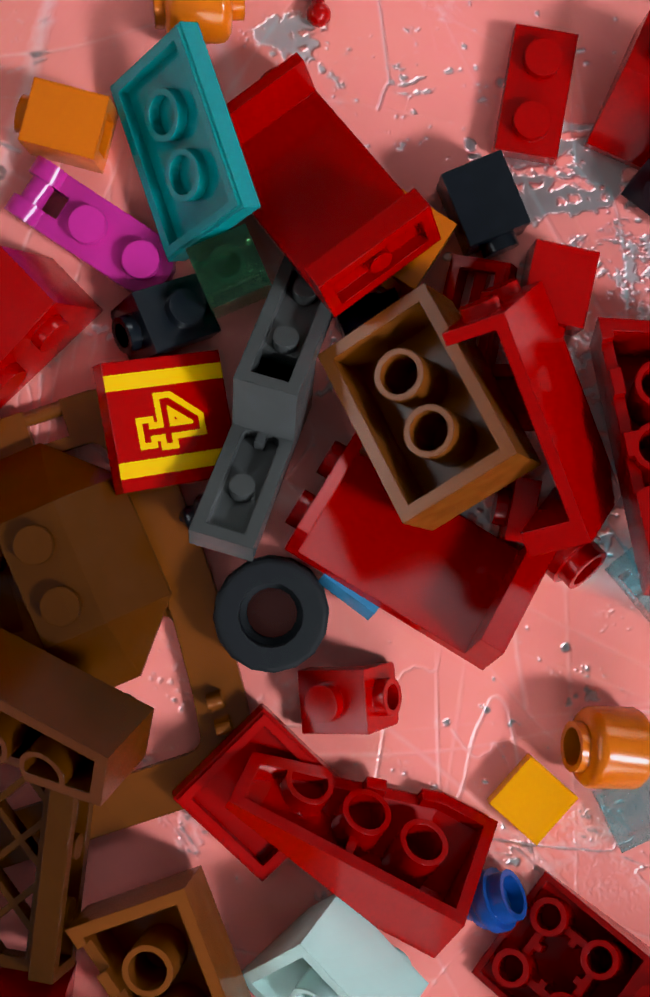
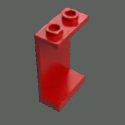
M297 52L277 67L266 71L257 82L226 104L261 205L252 215L334 318L441 240L431 206L415 188L406 194L316 91L304 60Z
M512 278L480 292L481 298L460 307L459 312L462 318L444 331L442 336L446 347L495 330L500 338L556 484L520 533L530 558L592 543L620 498L621 492L542 280L520 287L517 278Z
M355 432L347 446L335 440L316 473L326 478L323 486L317 495L305 489L285 521L286 524L296 530L284 549L464 660L484 670L504 654L556 551L529 558L525 545L518 551L460 514L433 531L403 524L371 460L358 453L363 445L357 433Z

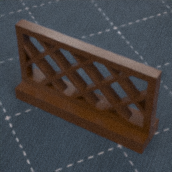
M21 776L3 792H0V817L16 838L0 851V861L21 846L36 866L34 883L20 893L0 866V892L8 902V904L0 909V919L13 909L28 930L26 951L6 948L0 939V967L28 972L29 981L53 985L75 965L77 948L65 932V929L81 913L94 804L30 783L43 801L42 819L27 830L6 801L28 783ZM38 831H40L39 845L32 837ZM31 894H33L32 905L30 907L28 903L25 901V899L28 898Z

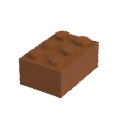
M423 283L318 354V358L402 523L433 531L540 466L542 462L474 339L471 338L446 347L442 333L462 317L452 300L426 283Z

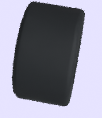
M266 555L255 558L252 562H245L227 576L216 595L213 621L218 640L231 658L251 670L276 673L296 668L315 654L326 635L329 606L324 587L319 583L318 578L310 568L290 557ZM267 588L281 589L289 594L295 602L297 609L296 622L291 630L282 636L274 638L266 637L256 632L250 625L247 616L248 603L251 598L260 590Z

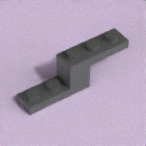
M285 255L234 374L232 425L188 529L189 543L251 562L256 554L311 409L316 359L333 318V315Z

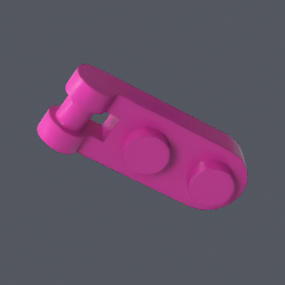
M38 155L28 171L33 176L21 195L14 192L4 207L10 214L131 293L171 281L176 272V262H168L158 233L69 176L58 166ZM54 191L68 199L56 219L42 211Z

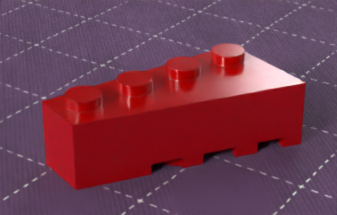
M1 245L0 409L104 311L53 258Z
M598 317L589 348L642 594L650 596V320Z

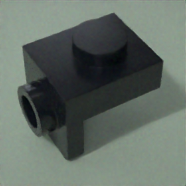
M197 272L132 292L111 311L114 340L118 348L124 354H127L129 360L158 357L210 339L221 331Z

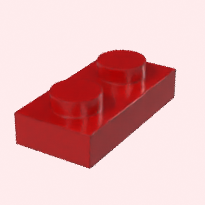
M521 24L515 25L492 153L502 150L504 157L554 165L558 157L579 34Z

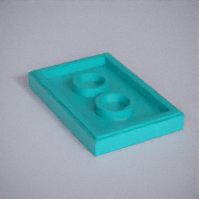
M180 21L110 86L168 262L186 261L261 207L198 22Z

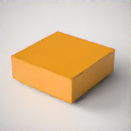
M527 753L487 800L491 806L537 846L578 800V797L530 753Z

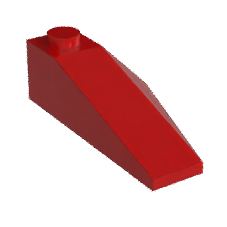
M253 751L225 808L376 928L435 958L465 926L498 821L443 792L422 788L418 794L387 788V780L369 776L363 782L336 777L337 779H335L326 767Z

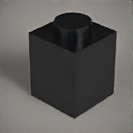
M502 150L440 175L436 190L448 218L457 224L454 233L464 256L481 251L484 259H490L519 245L516 236L522 234L531 221Z

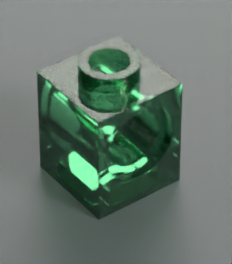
M246 223L185 249L209 306L217 319L267 298L272 284Z

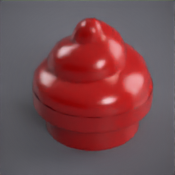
M596 535L592 543L556 551L546 574L554 582L563 581L570 589L578 587L598 570L607 557V553L599 546L601 538Z

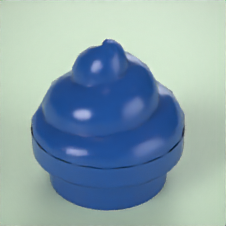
M494 867L483 869L467 920L473 921L478 927L496 934L511 931L515 927L516 922L523 920L527 914V900L524 888L516 874L509 869L502 871Z

